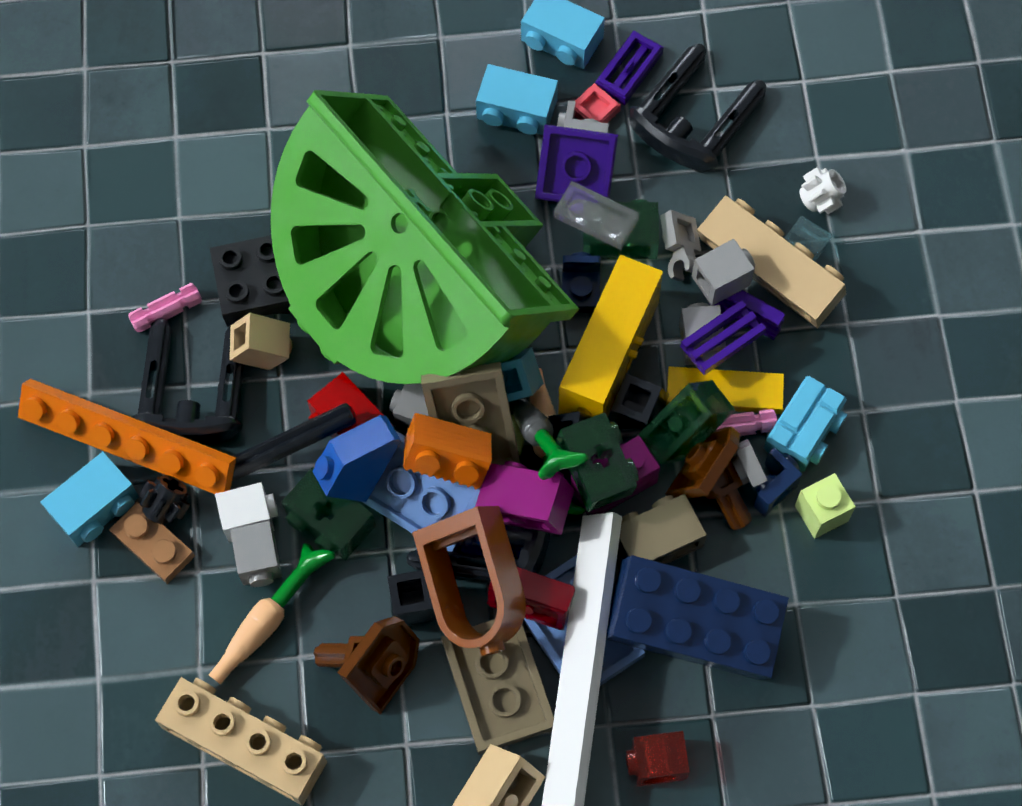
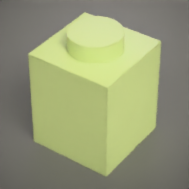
M835 473L801 490L795 503L797 511L814 539L849 522L856 507Z

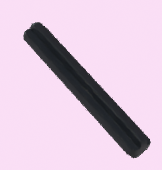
M343 403L234 455L233 457H236L232 482L354 425L357 418L353 408L347 403Z

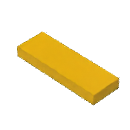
M669 366L667 376V393L669 397L666 407L737 412L753 411L754 413H759V410L772 409L776 414H782L784 374L713 369L706 375H703L698 368Z

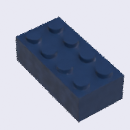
M631 555L621 561L609 613L606 640L757 680L772 678L789 597Z

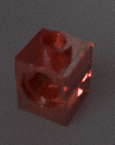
M683 731L633 737L632 750H626L629 776L636 775L638 786L687 780L690 770Z

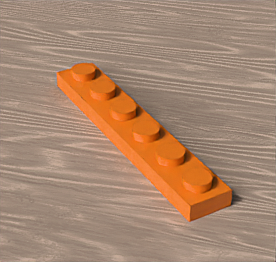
M31 378L22 383L18 418L161 474L173 476L184 483L210 493L217 494L231 489L236 457Z

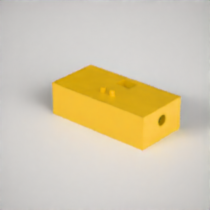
M623 255L619 256L560 383L558 414L581 411L604 423L606 422L626 373H628L633 359H636L638 355L637 350L643 344V337L659 304L663 276L662 270Z

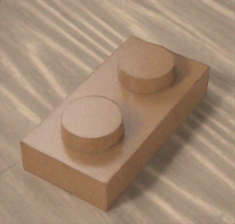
M136 502L109 530L112 535L168 584L195 555L191 549L163 524H158L148 519L142 511L143 507L140 503Z

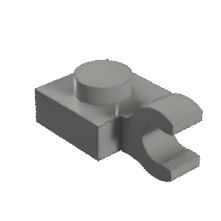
M669 210L660 215L663 231L662 238L665 243V249L673 252V257L668 265V274L671 279L681 282L684 280V268L686 272L692 273L694 259H696L695 255L701 252L696 218Z

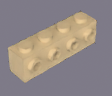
M725 195L697 229L700 240L710 248L715 249L735 239L740 248L747 249L754 260L755 270L752 279L818 329L846 295V287L842 282L844 280L843 275L830 265H826L823 268L813 261L814 254L804 245L797 242L793 246L783 238L785 233L773 222L767 220L763 223L754 217V209L745 201L738 198L734 202Z
M181 677L155 719L158 725L163 730L303 806L327 764L326 758L320 753L322 746L304 735H301L296 740L285 734L284 732L287 727L269 716H265L263 721L249 714L251 708L234 697H230L228 702L214 695L217 690L201 679L195 678L193 683Z
M490 744L452 806H529L545 776L520 755Z

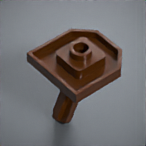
M730 426L712 431L701 443L696 444L687 454L685 464L665 495H672L676 498L685 494L687 499L705 496L708 500L716 499L731 529L738 530L747 526L752 521V517L737 490L743 483L731 462L732 457L739 448L740 433Z
M393 616L374 622L365 636H350L348 644L322 643L315 647V664L319 667L340 668L337 673L372 710L381 714L416 666L420 639L404 620Z

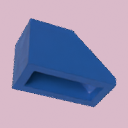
M379 415L329 440L322 455L317 459L312 472L326 497L367 502L399 446L401 439L387 416Z

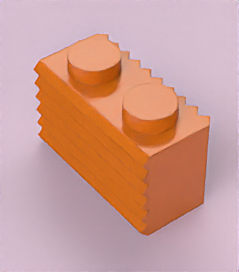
M414 413L405 436L403 467L406 471L410 469L413 473L419 471L421 475L435 476L436 479L443 478L444 481L450 480L452 483L458 482L459 485H466L467 488L473 486L476 490L481 487L492 461V434Z

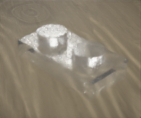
M571 181L554 210V218L621 250L639 219V213Z

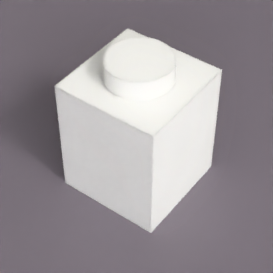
M261 482L215 494L222 529L228 542H232L230 532L232 528L270 521L273 531H275L272 518L279 516L273 493L266 495Z

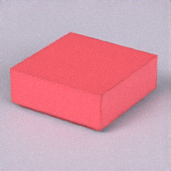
M594 83L575 100V117L579 120L595 119L601 123H608L620 112L621 104Z

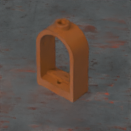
M477 506L412 532L435 616L443 634L458 646L464 648L479 647L482 657L506 650L504 643L515 636L524 621L526 599L500 507ZM476 535L479 537L497 602V614L494 624L485 635L478 633L467 620L447 551L448 546Z

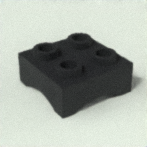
M271 235L210 248L222 316L227 327L248 313L261 316L291 314L288 309L290 303L277 271Z

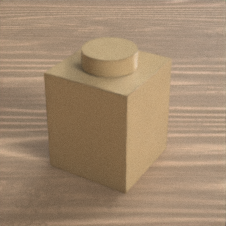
M248 313L231 325L230 361L270 371L289 359L292 350L290 323Z

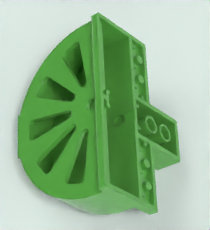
M325 90L313 91L306 101L309 107L293 129L277 168L271 202V237L277 271L290 303L288 309L297 319L298 326L308 333L319 345L320 351L326 359L334 364L341 363L359 374L379 381L397 384L421 383V375L435 374L447 377L478 365L508 361L526 349L550 322L570 320L579 310L577 305L525 249L543 227V224L498 174L457 173L388 95Z

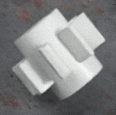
M816 167L803 176L806 182L802 184L799 192L804 205L810 211L816 212L818 210L820 214L825 211L827 214H830L843 206L840 199L846 193V185L837 171L833 169L828 171L826 168L820 170Z

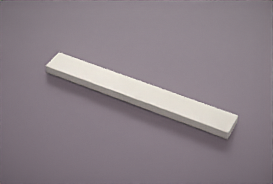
M615 512L582 516L573 580L575 593L568 616L542 806H584L622 516Z

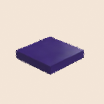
M545 124L535 199L608 209L619 134Z

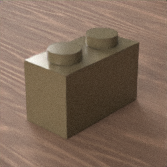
M685 494L676 498L672 495L665 496L652 505L653 509L640 515L636 511L622 517L618 551L622 559L634 555L668 564L704 547L707 534Z

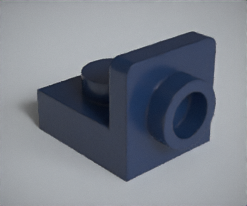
M576 252L563 256L562 290L579 308L577 312L593 313L600 299L601 257L592 256L587 252Z
M773 448L768 453L765 461V466L772 472L766 477L768 481L759 484L755 489L758 494L754 507L764 517L798 487L802 477L798 463L787 453L781 454L776 448Z

